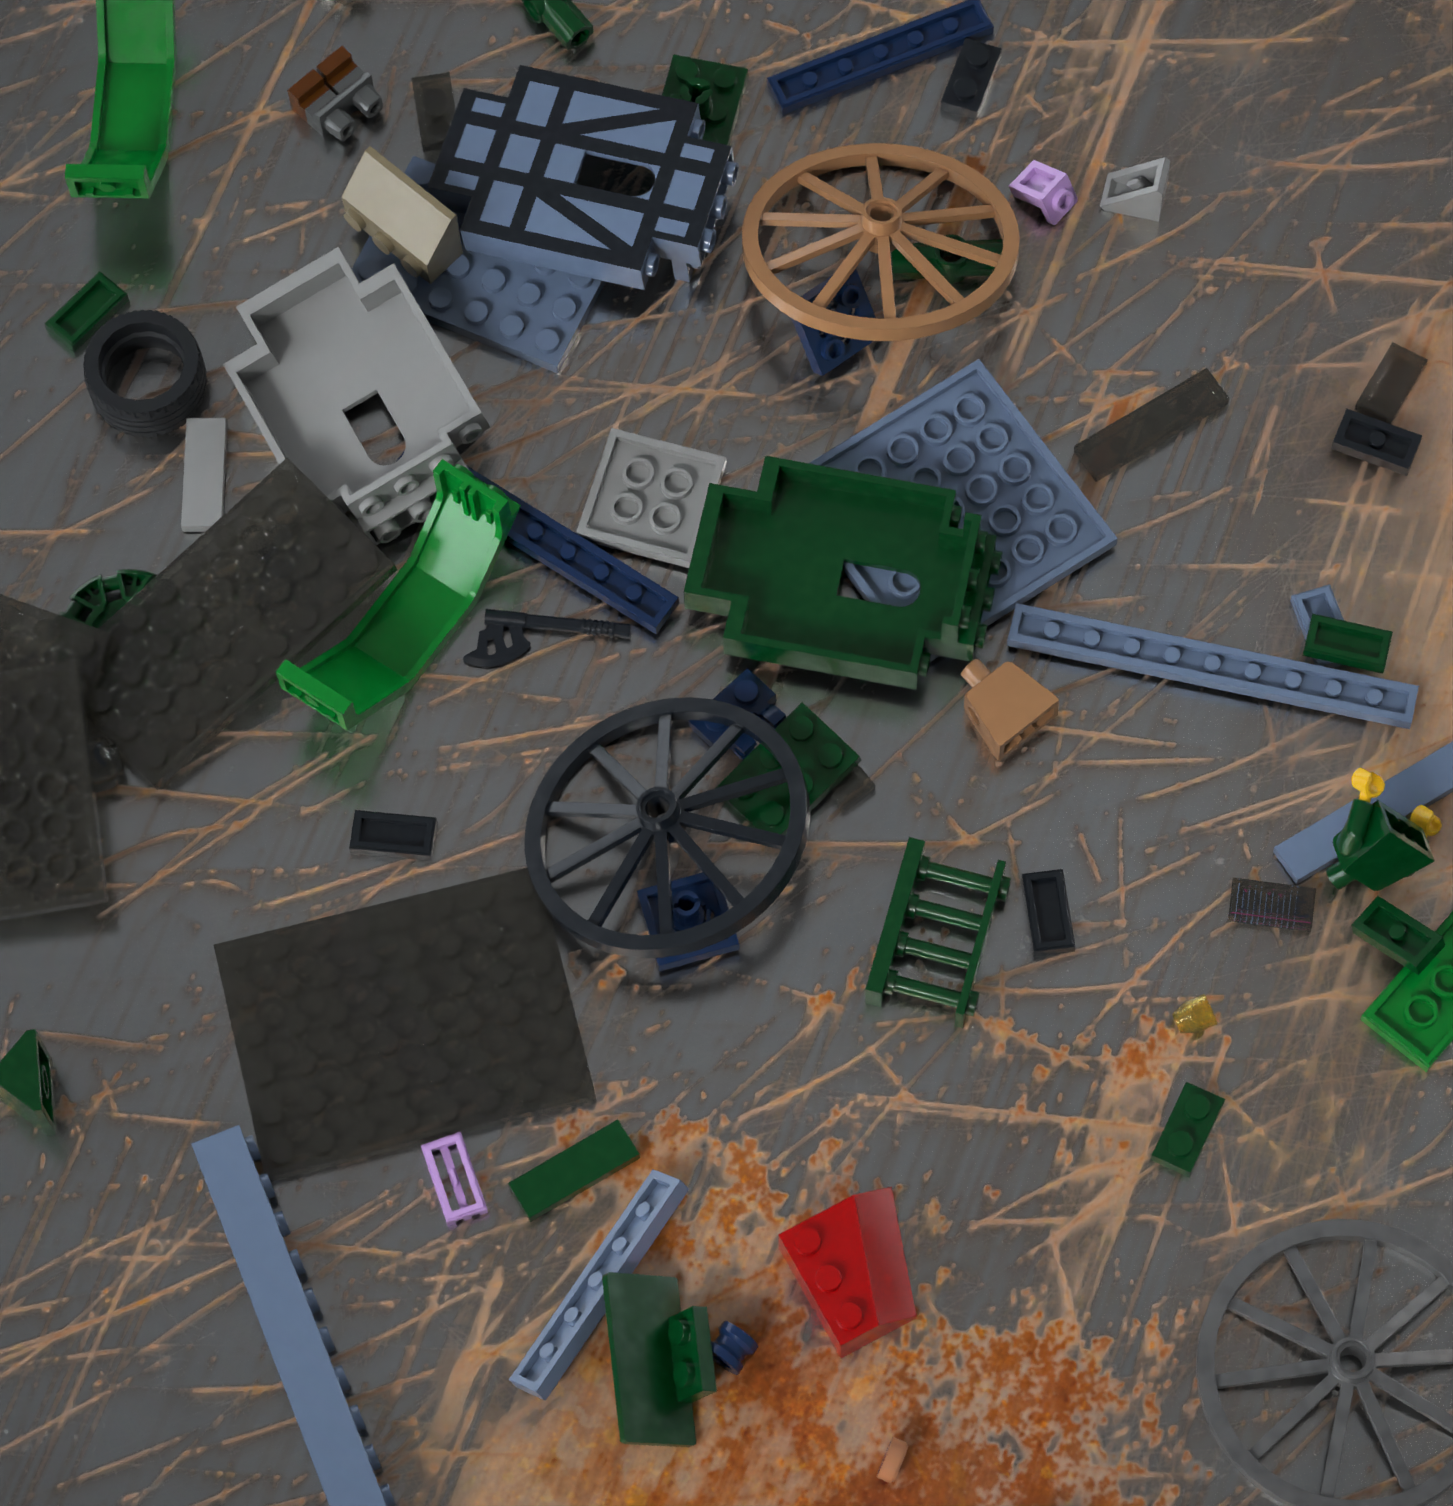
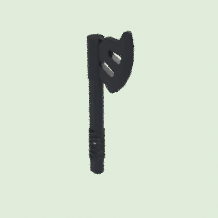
M486 609L485 625H488V627L479 632L477 649L466 654L463 657V662L472 666L489 668L502 666L516 660L528 650L531 644L524 637L523 629L525 628L581 633L582 635L610 636L612 638H630L631 624ZM504 627H509L513 645L509 648L506 647L503 639ZM493 639L496 653L488 655V642Z

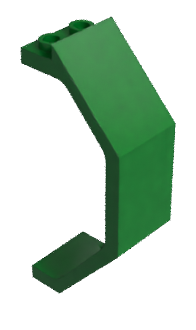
M96 0L98 67L90 144L81 164H66L65 180L71 197L150 199L169 157L177 71L175 0Z
M442 459L433 470L437 491L436 498L408 560L350 635L300 668L285 659L276 670L280 688L345 730H349L404 695L417 683L477 605L521 507L520 504L508 498L501 489L484 483L460 464L453 466Z

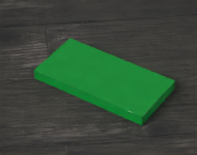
M1453 911L1435 931L1443 937L1445 947L1419 975L1404 966L1362 1014L1360 1019L1426 1073L1453 1043Z

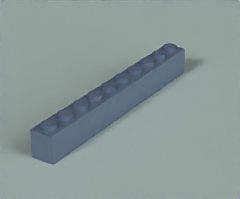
M237 1125L192 1143L197 1161L329 1506H396L388 1483L379 1486L374 1471L382 1467L373 1444L364 1447L359 1431L366 1429L358 1405L349 1407L343 1392L350 1390L351 1387L342 1365L334 1368L328 1353L336 1350L327 1326L320 1329L317 1326L313 1314L321 1310L313 1289L310 1287L304 1290L298 1277L306 1273L297 1249L288 1251L283 1237L290 1235L291 1232L282 1210L274 1213L269 1199L275 1197L276 1194L268 1173L259 1175L254 1161L261 1159V1155L253 1135L244 1137L240 1126Z

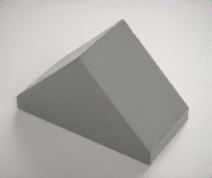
M1163 157L1108 173L1100 208L1104 211L1159 222L1167 190L1170 160Z

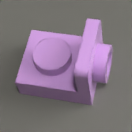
M1033 160L1009 185L1013 197L1041 208L1046 221L1052 225H1056L1078 201L1067 173L1036 160Z

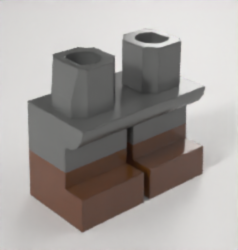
M340 46L316 66L317 72L312 69L287 90L291 108L297 115L323 137L330 133L341 141L351 136L357 128L355 120L350 117L356 110L359 109L367 118H372L383 109L382 98L373 86L372 75L368 72L364 73L353 62L352 55L343 46Z

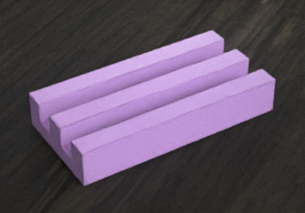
M461 1132L421 1145L448 1227L456 1224L458 1220L464 1219L466 1221L472 1219L473 1215L488 1213ZM454 1144L457 1146L476 1202L469 1206L448 1146ZM439 1149L460 1208L455 1211L451 1210L432 1154L433 1151Z

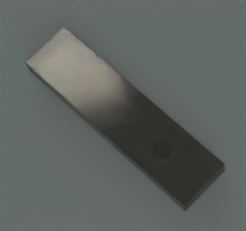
M1205 368L1074 446V453L1097 482L1229 403V396L1210 371Z

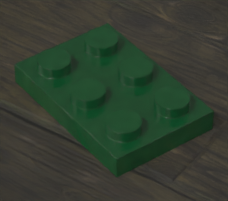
M803 702L774 729L791 748L800 765L808 788L810 811L862 761L860 756ZM759 744L716 788L781 769V766L773 755L762 744ZM787 782L726 801L754 828L786 835L790 818V793Z

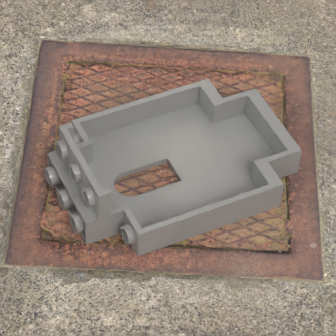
M337 247L236 306L257 344L223 363L305 511L317 528L338 522L347 511L351 510L372 544L376 546L379 543H387L394 540L400 535L401 530L411 524L426 521L437 493L433 470L442 459L453 466L460 464L468 469L456 447L463 443L474 442L481 437L483 431L490 428V425L395 264L393 263L360 283L340 248ZM377 393L387 407L406 443L402 457L390 465H379L370 459L344 414Z

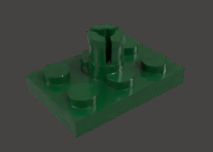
M673 54L662 96L698 103L700 117L702 120H705V131L702 140L730 146L749 77L748 69Z

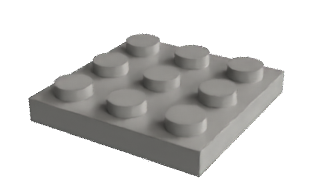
M611 428L576 534L593 544L689 568L709 483L720 485L727 464L726 457Z

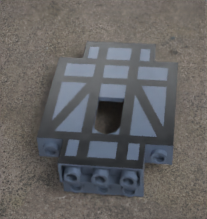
M520 65L508 97L467 88L463 89L429 181L428 191L451 211L466 214L460 229L465 250L645 290L649 276L654 277L657 273L660 257L671 260L674 277L677 280L690 282L694 269L701 268L705 254L713 251L716 241V230H714L717 219L722 220L725 216L728 198L725 195L728 186H734L736 183L739 164L734 162L732 146L702 140L705 131V120H702L700 117L698 103ZM586 154L643 166L651 170L655 175V183L651 190L640 196H629L576 184Z

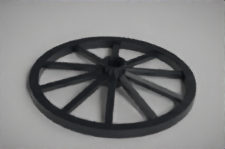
M692 697L669 698L636 705L608 717L587 730L566 748L547 771L538 786L527 816L525 828L527 869L538 896L551 916L566 931L592 947L608 953L637 958H662L697 951L732 936L753 922L779 897L791 880L800 863L809 835L811 814L807 784L800 765L785 740L768 723L749 711L722 701ZM699 720L729 726L673 789L669 790L673 721ZM659 723L655 787L646 790L603 747L627 733ZM743 733L762 744L781 766V769L686 797ZM593 756L637 799V803L635 805L558 802L557 798L573 774L585 761ZM786 782L788 783L790 818L786 835L690 813L707 806ZM550 816L634 819L547 868L545 838ZM686 827L760 844L780 849V853L763 880L750 894L743 898L685 830ZM638 835L588 920L573 911L560 898L552 885L553 882ZM654 841L660 934H625L603 928L602 925L651 842ZM674 841L681 846L733 906L725 913L708 922L678 932H674L669 843Z

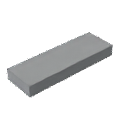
M186 418L181 516L183 532H223L228 432L226 418Z

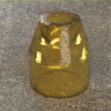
M1205 994L1185 1001L1172 1014L1180 1034L1199 1033L1218 1025Z

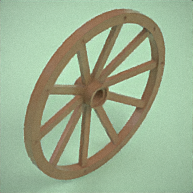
M863 143L831 148L801 158L781 169L764 183L751 200L743 220L742 253L745 267L757 289L771 304L794 320L819 331L845 338L867 341H902L932 336L954 329L969 322L991 307L1002 296L1015 274L1018 263L1020 236L1015 214L1001 191L985 176L965 163L947 155L914 146ZM879 165L912 168L931 173L897 201L883 196ZM866 166L871 199L863 204L816 176L838 169ZM945 180L951 181L965 189L983 204L980 206L905 213ZM801 184L852 214L778 213L769 211L784 194ZM994 218L1002 237V253L1000 255L916 226ZM761 226L848 228L768 262H765L758 242ZM859 239L812 303L792 292L774 275ZM908 239L995 267V269L979 288L964 298ZM897 248L950 305L930 313L896 318L890 252ZM867 252L878 253L883 318L852 316L826 309Z

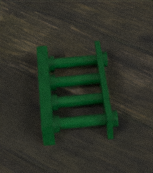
M909 837L866 985L865 1003L882 1007L885 994L893 995V992L909 995L957 1008L955 1012V1026L963 1028L966 1015L974 1017L980 992L973 991L998 900L1006 902L1011 878L1005 876L1006 861L1002 860L997 861L993 877L931 862V857L925 856V841ZM926 878L989 893L983 915L921 900L920 895L914 893L917 881H925ZM916 915L978 931L973 951L968 953L910 938L909 933L903 931L906 919H914ZM904 954H909L967 969L962 991L898 976V971L892 970L896 956L903 957Z

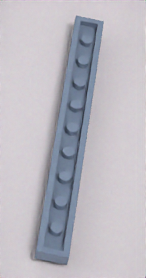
M1019 603L1015 605L1007 640V646L1406 729H1410L1419 688L1417 685Z

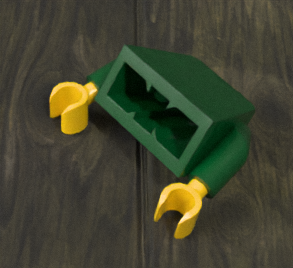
M1358 768L1352 776V785L1360 791L1358 799H1353L1343 829L1333 838L1332 843L1339 861L1327 868L1326 873L1331 883L1339 890L1357 880L1373 891H1380L1405 877L1412 876L1416 871L1435 861L1427 837L1428 835H1436L1441 830L1442 824L1440 818L1424 805L1417 806L1409 820L1379 800L1371 804V799L1378 797L1383 792L1385 783L1376 773H1370L1364 768Z

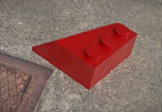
M892 1187L854 1194L778 1234L779 1249L840 1358L916 1319L917 1316Z

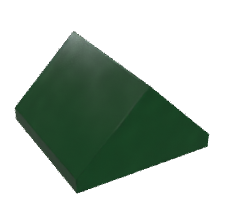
M36 1029L26 1030L0 1061V1098L44 1134L51 1136L56 1135L50 1055Z

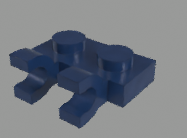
M748 668L712 699L749 711L768 723L773 729L786 718V714L773 705L777 701L776 694ZM689 720V727L710 747L729 728V726L719 723ZM743 733L730 749L743 761L755 749L754 747L757 743L752 737Z

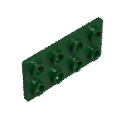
M616 1272L604 1274L602 1282L620 1442L628 1445L691 1447L695 1445L696 1433L692 1403L717 1392L707 1307L691 1306L681 1311L678 1280L675 1277Z

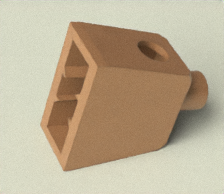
M975 659L961 672V676L972 687L965 694V712L998 762L1058 715L1059 699L1010 661L1003 663L991 672L980 659Z

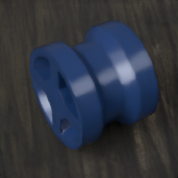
M723 1321L719 1327V1336L715 1341H711L713 1361L735 1375H738L743 1369L742 1362L746 1356L754 1354L758 1349V1344L751 1336L728 1321Z

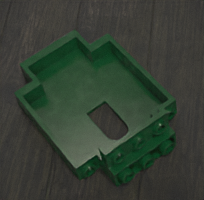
M765 456L757 491L709 483L683 591L685 609L728 616L723 635L724 654L916 690L919 676L927 677L931 654L973 661L975 648L983 649L987 625L981 624L983 611L991 612L995 588L988 586L991 574L999 575L1003 551L996 550L997 535L988 534V531L981 530L982 515L965 512L964 528H959L962 506L956 505V490ZM844 562L906 573L914 577L920 586L918 598L912 604L902 607L837 595Z

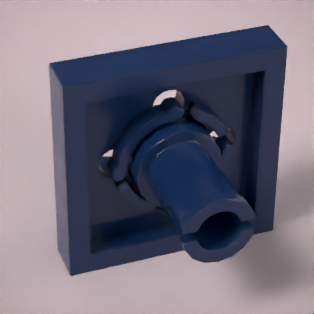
M855 269L826 309L852 316L876 318L857 269ZM832 276L801 297L812 303ZM791 318L813 372L821 376L873 342L846 338L845 342H842L841 340L844 337L819 331Z
M703 872L671 881L674 932L689 929L712 920L710 918L711 912L714 914L713 918L729 910L726 898ZM657 885L637 890L638 900L649 935L660 934ZM735 933L716 944L697 951L656 958L659 972L740 950L738 937Z

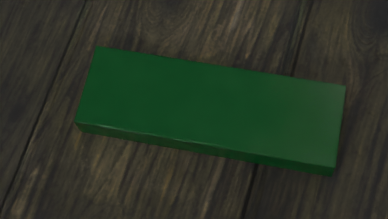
M617 1119L512 1180L508 1185L528 1220L532 1222L640 1159V1154Z

